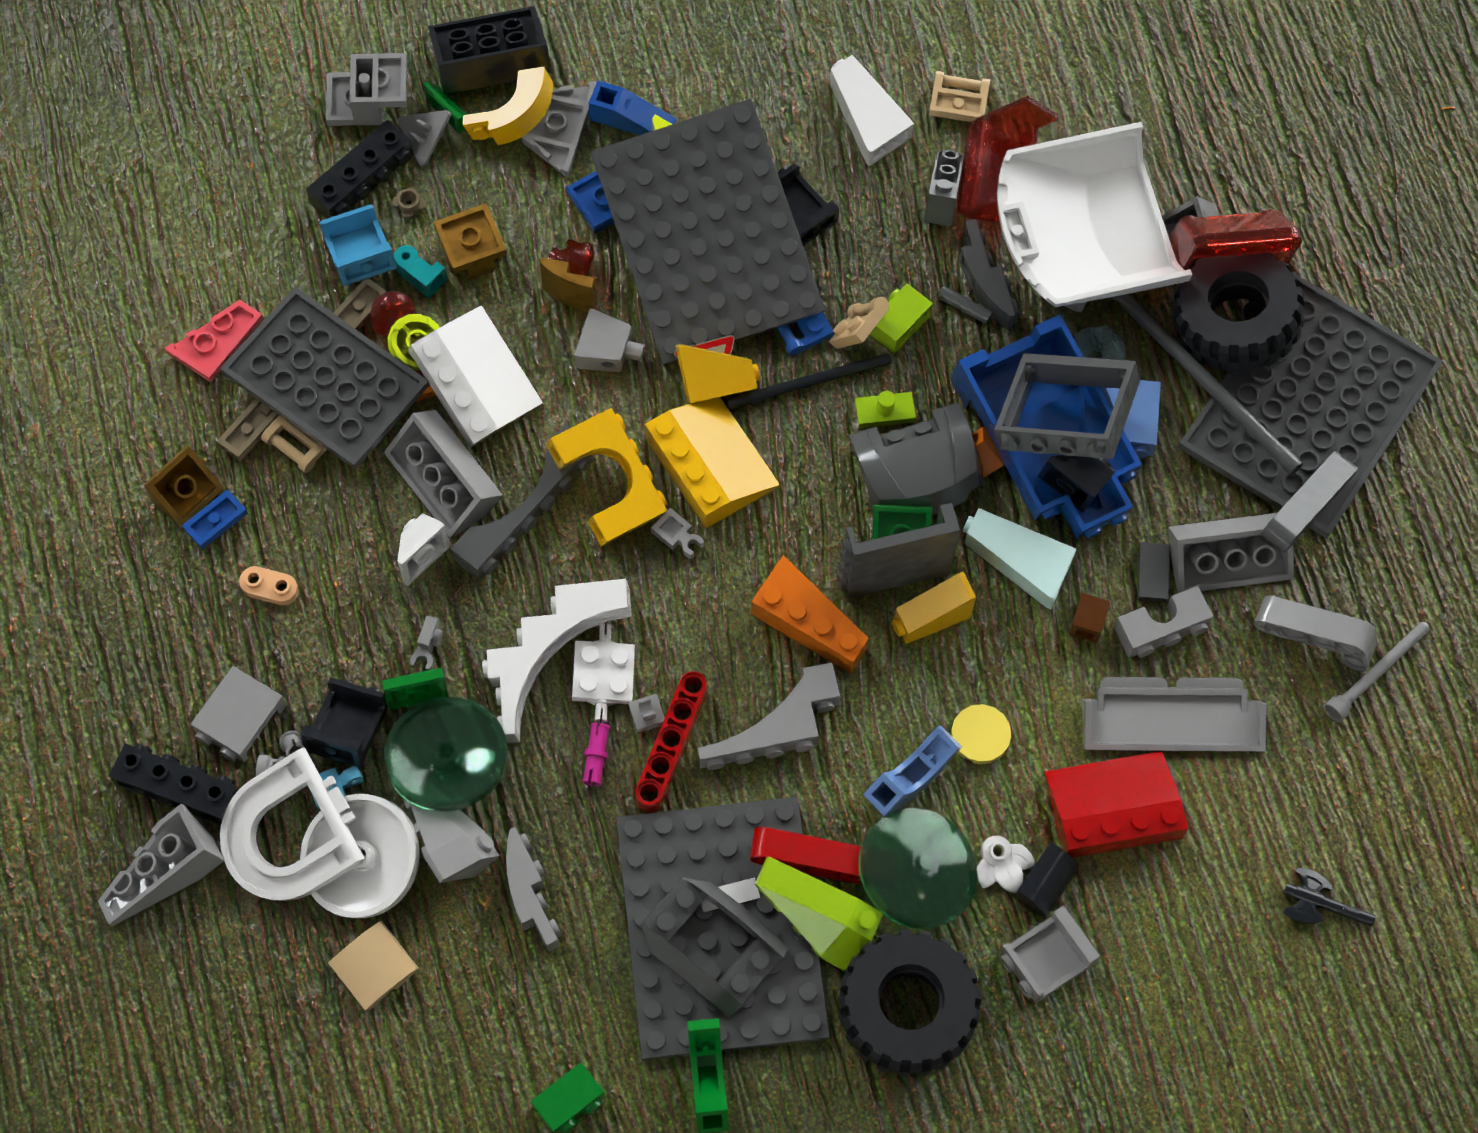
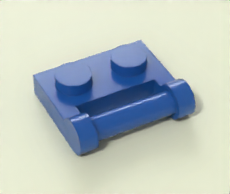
M823 313L793 322L802 339L795 338L788 324L777 328L786 343L785 348L790 356L805 351L832 338L834 335L833 329Z

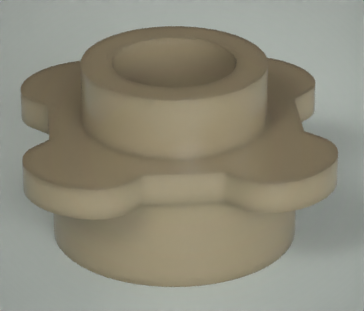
M414 188L403 189L392 200L393 206L399 208L402 212V217L407 219L411 218L416 211L423 210L426 206L425 200L419 198V194Z

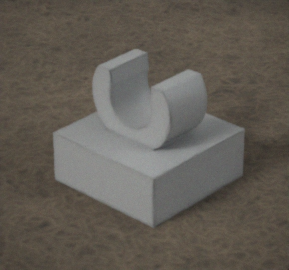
M657 694L628 702L637 733L662 726L665 717Z

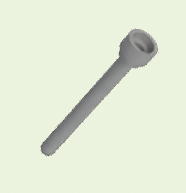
M1426 622L1419 623L1343 696H1333L1323 706L1326 714L1332 720L1338 723L1342 722L1350 714L1351 704L1429 631V625Z

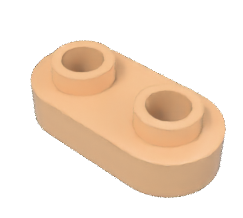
M253 566L245 569L239 578L241 589L245 595L277 605L291 604L296 600L299 593L295 579L285 573ZM252 577L259 578L256 583H250L249 580ZM286 584L287 588L285 590H277L279 585Z

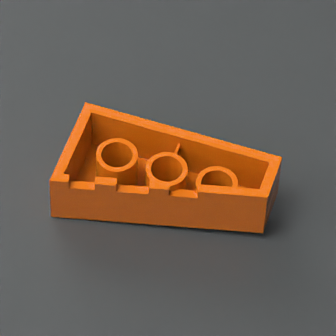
M782 555L751 601V614L852 674L867 651L869 638Z

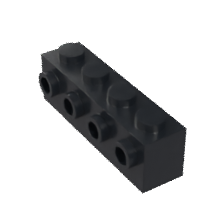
M387 119L306 189L309 203L326 219L349 212L351 207L359 200L362 201L367 198L375 186L385 182L400 165H405L413 155L411 140Z
M136 743L135 746L124 744L109 774L115 785L174 808L183 804L193 815L221 825L225 810L238 791L234 780L223 775H219L218 778L207 775L208 771L197 765L191 764L190 768L179 764L180 761L177 758L168 754H163L162 757L152 754L150 748L142 744Z

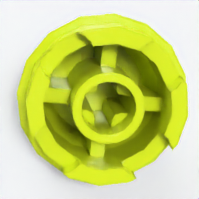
M408 314L398 319L391 327L388 335V349L391 355L411 369L420 370L408 349L411 344L440 327L430 317L422 314Z

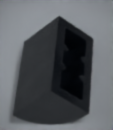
M1051 842L1017 890L1014 898L1045 919L1078 872V865L1063 849Z

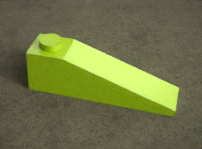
M766 857L754 884L778 912H782L793 924L792 928L797 934L802 935L812 946V951L818 957L842 971L847 969L852 958L860 953V949L872 941L883 916L881 911L859 898L771 857Z

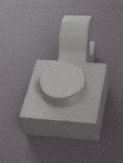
M426 616L417 641V649L410 659L413 669L416 668L420 660L427 661L426 671L433 670L434 668L431 654L434 646L439 647L443 636V630H440L438 618Z

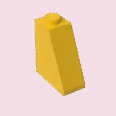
M683 344L675 345L687 402L695 403L757 389L756 381H760V373L757 364H752V360Z
M964 571L897 607L894 620H892L897 636H903L905 643L908 644L970 619L976 596Z

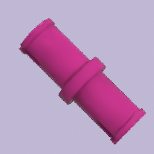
M591 723L588 748L584 751L586 764L582 779L583 784L593 786V783H595V786H601L604 760L608 759L606 746L610 726L600 723L597 726V723Z

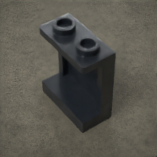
M796 162L789 167H783L777 172L803 246L838 222L839 207L833 200L829 203L823 200L800 175V166Z
M330 678L327 683L328 695L312 727L305 725L300 734L302 744L308 753L360 768L388 711L385 693L376 688L362 687L346 679Z

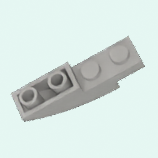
M513 827L509 830L506 854L507 877L512 901L523 931L535 926L547 951L550 952L559 947L557 937L561 936V932L554 919L548 921L544 910L548 909L541 892L534 893L544 888L541 878L546 875L538 860L532 861L528 853L532 850V847L525 833L519 835L516 827Z

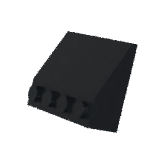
M535 6L428 26L444 94H459L464 90L475 88L485 89L491 85L501 83L512 84L517 81L518 71L545 67L548 74H552L548 47Z

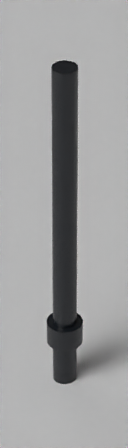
M889 353L765 388L760 389L757 387V389L748 390L747 393L726 398L727 407L732 409L747 404L754 406L763 403L764 399L892 364L891 356Z

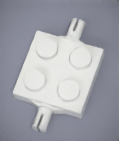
M605 623L599 625V640L593 642L575 641L572 701H582L596 705L594 719L596 723H600L601 712V723H607L608 706L628 704V702L632 701L635 644H621L611 641L612 625L607 623L605 635Z

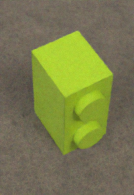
M908 283L901 290L896 289L892 292L887 300L889 303L888 311L870 333L873 338L893 354L931 317L933 303Z

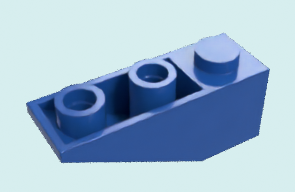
M597 81L588 103L590 121L637 135L653 131L652 118L654 115L661 117L671 124H675L677 118L625 88L602 81Z

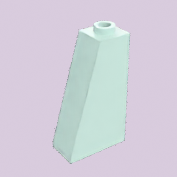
M978 508L975 517L969 516L963 529V532L967 533L965 544L1043 606L1051 609L1072 563L1076 548Z

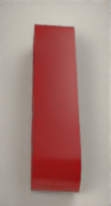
M690 671L682 676L636 787V803L638 808L644 813H656L662 807L706 699V678L699 672ZM696 684L700 686L701 690L697 693H690L686 690V687ZM679 711H687L690 717L685 720H679L675 717V714ZM673 737L679 740V744L674 747H668L664 744V741L667 738ZM658 764H663L669 768L664 774H657L652 769ZM652 791L658 797L654 801L648 802L643 800L641 796L645 792Z
M769 827L754 829L750 861L755 864L763 865L766 857H771L812 876L883 890H890L896 887L899 856L894 853Z

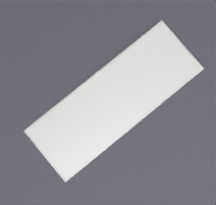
M755 877L718 887L738 903L760 898L758 888L754 885L756 882ZM706 898L701 903L703 912L719 909Z

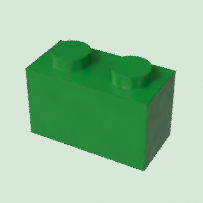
M580 1062L530 1102L532 1108L552 1133H569L578 1125L576 1120L585 1113L590 1116L603 1106L602 1100L605 1098V1092L583 1063Z

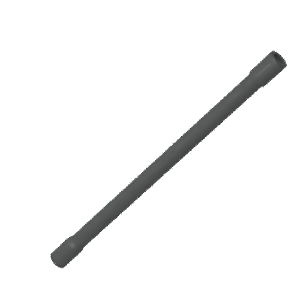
M1129 294L1110 297L1225 408L1290 476L1301 469L1303 463L1252 416Z

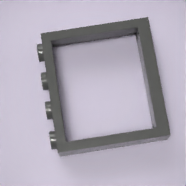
M1023 353L994 429L999 449L1038 454L1113 459L1140 383L1136 361ZM1034 382L1120 389L1104 434L1017 427Z

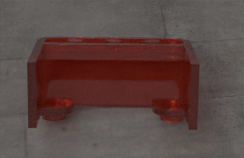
M1028 95L976 118L971 123L967 132L957 204L958 212L969 219L1000 223L997 207V189L1001 166L1007 150L1036 144L1038 128L1059 120V115Z
M1274 209L1258 213L1220 216H1185L1179 220L1169 236L1175 258L1184 270H1188L1194 258L1265 252L1272 253L1276 256L1277 260H1283L1289 264L1302 243L1299 228L1282 212Z

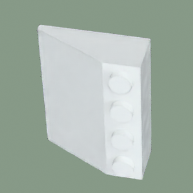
M482 306L436 329L411 344L408 349L470 448L543 403Z

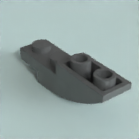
M977 219L965 221L963 231L966 246L961 247L959 257L963 274L978 301L983 307L993 312L992 317L1006 329L1013 328L1014 319L1018 316V307L1016 301L1010 298L1011 283L1009 276H1004L1002 266L993 267L992 256L990 253H986L984 247L986 245L985 232L983 228L979 229Z

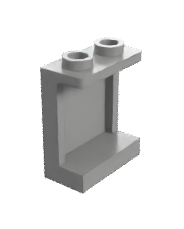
M232 666L192 721L191 726L196 733L194 737L208 747L213 744L220 748L219 753L228 760L234 762L238 759L245 763L248 759L247 751L275 712L280 715L287 705L282 695Z
M1064 905L1054 911L1050 918L1017 940L1003 945L1000 951L1002 955L1000 961L1009 973L1014 972L1020 981L1018 986L1027 999L1032 998L1035 1003H1038L1097 963L1100 957Z

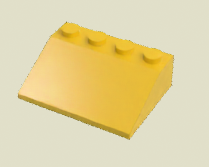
M720 397L671 409L645 423V439L705 529L780 487V484Z

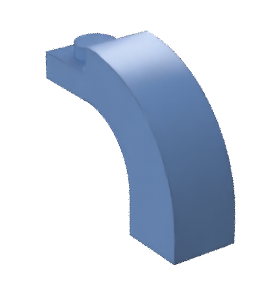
M938 726L904 762L895 769L882 773L863 795L883 816L890 815L922 792L946 768L945 765L962 746L942 726Z

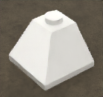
M421 514L417 519H411L404 526L401 533L397 561L403 583L407 587L450 547L445 525L441 521Z

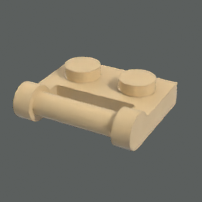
M936 71L929 115L983 124L990 79L982 78V81L944 75V72ZM942 86L979 91L980 94L955 89L942 88Z
M877 297L870 303H856L849 306L848 318L836 325L833 330L835 334L829 342L836 349L863 343L888 311L889 303L887 299Z
M280 415L265 429L261 436V440L266 444L274 445L298 464V468L304 473H308L327 450ZM283 429L310 450L304 455L282 438L279 433Z

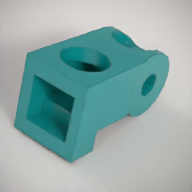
M404 245L394 252V260L399 275L427 298H430L448 281L446 268L438 261L431 266L418 256V252L414 247Z

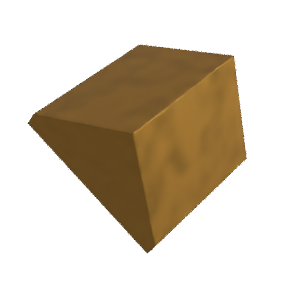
M188 445L144 484L151 501L180 527L202 510L224 489L222 484Z

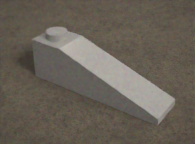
M419 774L399 776L396 779L406 809L415 816L416 823L413 825L415 832L423 838L425 844L421 848L423 856L439 883L476 877L500 856L494 847L493 840L485 831Z
M180 804L156 823L151 830L154 834L144 847L139 846L134 852L136 858L127 870L119 872L98 900L110 926L122 922L195 883L225 861L214 838L185 805Z

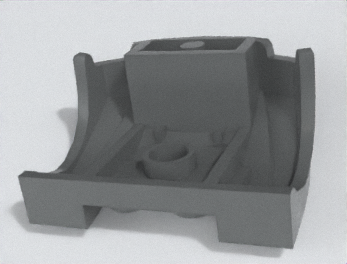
M960 403L932 410L933 420L920 422L899 430H892L889 433L880 435L877 427H873L849 435L853 455L857 458L864 476L872 511L873 504L932 507L933 515L939 513L940 505L952 503L953 507L965 502L969 492L979 485H983L984 479L979 455Z

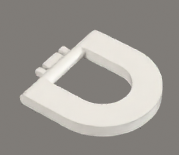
M305 748L293 752L244 784L229 802L222 819L220 846L227 869L244 889L262 898L283 901L303 898L316 892L365 860L347 827V824L356 819L353 812L342 815L350 807L339 787L329 791V788L336 784L334 777L329 776L327 779L322 780ZM308 785L335 838L292 865L276 867L267 862L258 849L256 832L259 822L268 810Z

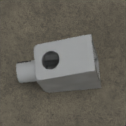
M590 308L574 355L575 367L587 370L621 372L626 358L642 361L645 345L632 342L631 325Z

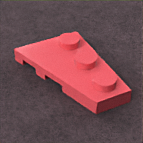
M238 300L213 316L211 322L198 330H191L186 334L187 337L175 345L171 343L164 350L166 354L209 382H212L221 371L220 368L261 324L264 320L263 314L243 301Z

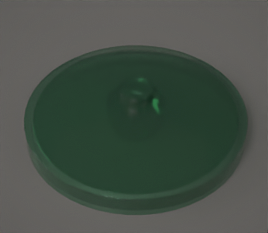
M441 697L427 700L414 706L397 720L386 740L384 759L389 779L396 791L404 799L420 808L431 811H455L472 806L493 791L505 772L508 748L501 724L488 709L468 699Z
M923 808L895 810L882 817L872 826L861 845L859 872L868 897L886 917L902 926L919 930L935 929L944 926L962 914L973 899L977 887L978 874L972 847L956 825L936 812Z

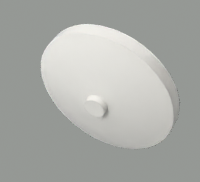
M352 794L344 796L350 809L342 813V815L353 812L356 819L347 824V827L365 860L311 895L322 907L339 916L357 919L370 918L393 908L411 888L419 867V840L411 820L397 805L389 800L370 794ZM322 811L314 817L305 833L300 859L335 838Z

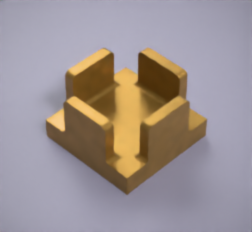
M487 203L433 222L440 240L442 253L450 271H453L454 274L466 270L469 279L492 272L495 270L494 260L507 255V249Z

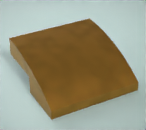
M540 258L542 288L549 295L565 305L584 312H589L590 308L595 309L596 293L595 279L593 277L570 273L569 262Z

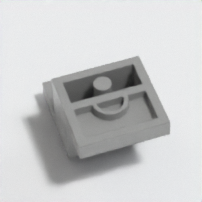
M406 53L351 54L350 72L327 73V126L382 125L383 107H407Z

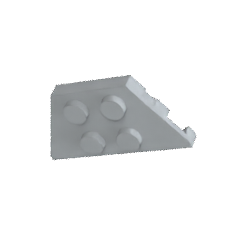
M595 81L588 82L589 86L572 88V85L562 86L559 89H553L552 100L545 116L536 127L522 136L523 144L566 177H569L589 116L588 103L597 83Z

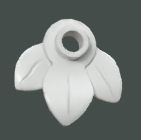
M991 836L982 844L981 854L983 858L977 866L976 874L982 888H987L997 882L1005 890L1017 893V890L1023 883L1022 870L1034 867L1035 860L1030 851L1023 845L1010 844L1002 836ZM995 845L1000 846L1002 850L999 857L993 853Z

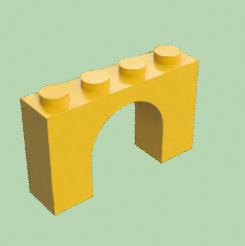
M612 408L550 438L546 443L559 470L584 457L595 454L605 455L614 459L624 470L627 478V490L623 500L593 515L587 521L601 547L661 517L667 511L665 507L667 502L663 493L655 489L650 469L647 465H642L638 457L639 450L636 443L632 439H628L624 431L625 424L618 413L615 414Z

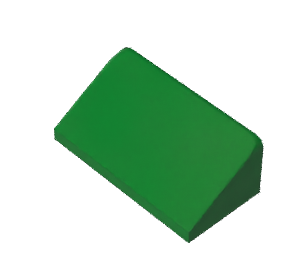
M425 81L423 83L425 100L436 111H449L451 116L448 123L461 134L466 130L463 126V116L469 114L449 94H444L442 87Z

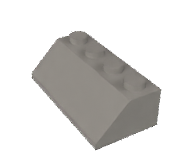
M436 410L413 413L383 452L432 516L445 525L446 533L450 538L457 536L485 517L503 496Z
M1277 513L1168 527L1169 555L1177 592L1180 593L1196 586L1199 587L1200 591L1294 579L1293 545L1284 553L1261 536L1264 528Z

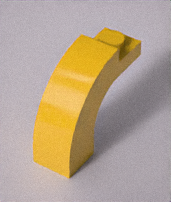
M545 67L518 71L515 94L501 108L489 112L464 115L463 126L472 140H485L493 137L497 145H503L521 138L536 127L545 116L553 95V81Z

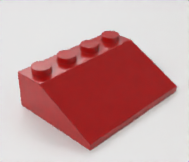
M1162 751L1044 772L1061 849L1071 858L1183 839L1189 829L1180 795Z

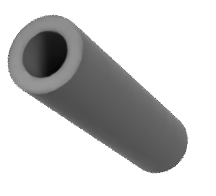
M943 286L938 293L937 298L986 325L993 315L992 311L946 286Z

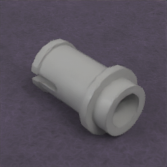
M287 731L279 740L280 748L286 753V756L301 748H305L302 744L301 735L297 731Z

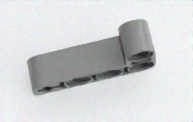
M1269 595L1263 598L1254 621V626L1267 634L1340 653L1343 664L1358 671L1367 670L1377 645L1375 628L1367 621Z

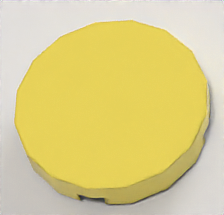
M984 704L971 705L962 710L954 719L950 733L962 746L957 752L958 755L975 764H989L1001 758L1007 750L1011 739L1010 724L1004 714L996 708Z

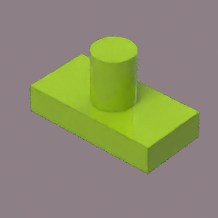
M883 391L878 396L855 398L854 404L858 429L915 423L916 421L912 392L893 394L890 391Z

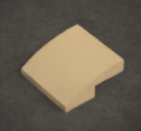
M379 921L362 933L328 962L365 1011L371 1010L392 989H398L419 969L382 921Z

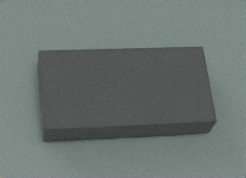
M1140 542L1137 600L1167 603L1170 544Z

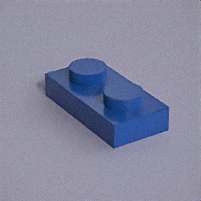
M227 489L183 524L182 527L203 550L246 516L248 512Z

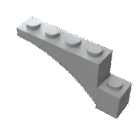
M827 663L803 668L802 678L772 713L736 736L719 743L697 748L700 769L707 767L708 770H716L724 767L726 763L737 761V764H746L754 761L755 757L766 755L767 758H776L783 755L785 751L796 749V752H805L813 749L815 745H818L819 738L813 711L817 710V712L823 713L833 710L835 706H839L840 693L833 664Z

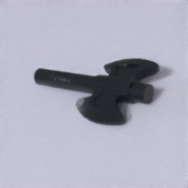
M1296 868L1295 874L1300 879L1302 886L1287 883L1284 888L1283 894L1292 897L1298 903L1292 907L1285 908L1283 913L1297 922L1306 924L1322 922L1324 917L1316 910V908H1322L1371 927L1374 924L1376 915L1327 898L1324 894H1321L1320 892L1330 891L1332 885L1325 877L1313 870Z

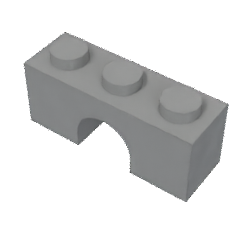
M1198 586L1171 596L1167 608L1172 620L1167 623L1154 621L1149 616L1145 607L1117 618L1114 629L1128 658L1136 655L1139 658L1145 657L1153 653L1156 647L1164 644L1166 647L1173 646L1182 640L1181 637L1189 634L1198 636L1209 629L1208 627L1214 616Z

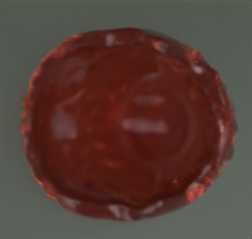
M568 239L566 242L567 248H552L548 259L569 262V270L572 274L585 276L592 266L595 252L593 245L588 241L579 243L573 239Z
M389 291L379 295L371 305L372 329L377 334L388 337L391 327L398 319L408 314H416L412 299L407 294L398 291Z

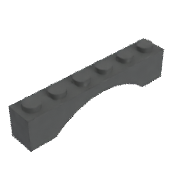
M566 424L556 435L570 429L571 427H569ZM547 448V458L543 474L527 500L499 520L481 526L470 527L450 548L453 560L478 580L485 574H491L497 567L500 557L504 553H510L515 548L518 542L517 539L523 532L528 533L535 526L536 518L543 511L547 512L552 508L557 495L562 490L567 491L572 486L575 476L580 470L585 471L591 465L594 455L584 457L559 470Z

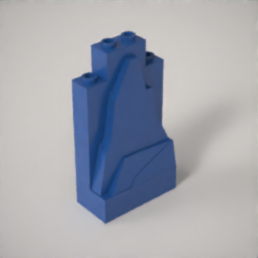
M1060 314L1035 325L1031 334L988 355L985 349L958 361L950 380L965 408L971 407L980 417L1034 520L1041 517L1048 520L1062 511L1076 539L1084 535L1088 539L1102 532L1101 527L1109 523L1114 527L1128 519L1127 515L1133 506L1121 484L1137 477L1136 472L1142 466V463L1124 430L1114 458L1107 459L1112 465V469L1116 472L1083 513L1074 506L1068 494L1061 496L1037 477L1051 456H1058L1057 454H1038L999 449L994 429L1023 353L1083 357ZM1034 382L1017 427L1104 434L1112 408L1100 387Z

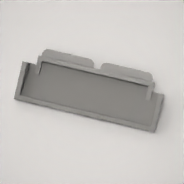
M1104 677L1100 681V687H1096L1097 699H1082L1085 750L1265 751L1266 703L1258 700H1248V689L1244 688L1243 682L1238 678H1180L1176 682V687H1168L1167 681L1161 677Z

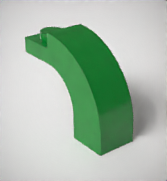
M719 1018L687 1021L697 1133L729 1131Z

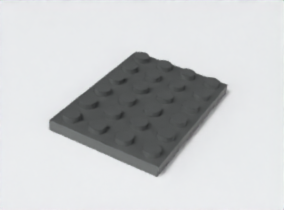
M294 287L220 368L223 375L355 470L429 387L427 379L297 287Z

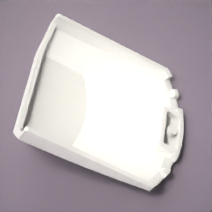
M1142 122L1007 150L999 174L997 189V207L1002 233L1008 250L1023 276L1054 307L1190 281L1192 277L1191 270H1184L1175 258L1144 164Z

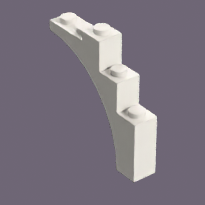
M626 579L555 586V596L551 597L553 615L521 618V628H517L518 647L487 650V660L482 662L484 678L489 679L493 687H496L497 705H501L502 716H497V727L499 734H503L507 743L520 742L521 717L526 697L536 676L548 660L568 641L587 629L607 621L631 617L630 588Z

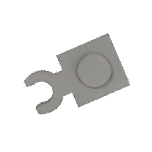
M671 508L651 527V533L672 550L679 544L682 547L683 554L689 559L694 557V552L688 548L690 544H696L701 549L704 547V541L699 535L689 534L692 531V525Z

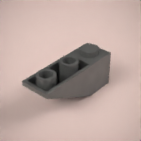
M937 150L924 222L951 227L964 154L953 150Z

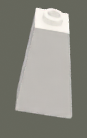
M853 55L845 60L837 61L832 66L830 86L868 166H871L912 138L914 123Z

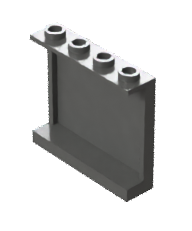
M952 503L940 505L936 525L861 543H855L851 527H846L845 539H841L843 549L840 551L841 561L838 562L840 572L837 573V579L840 589H845L847 597L852 598L949 575L960 533Z

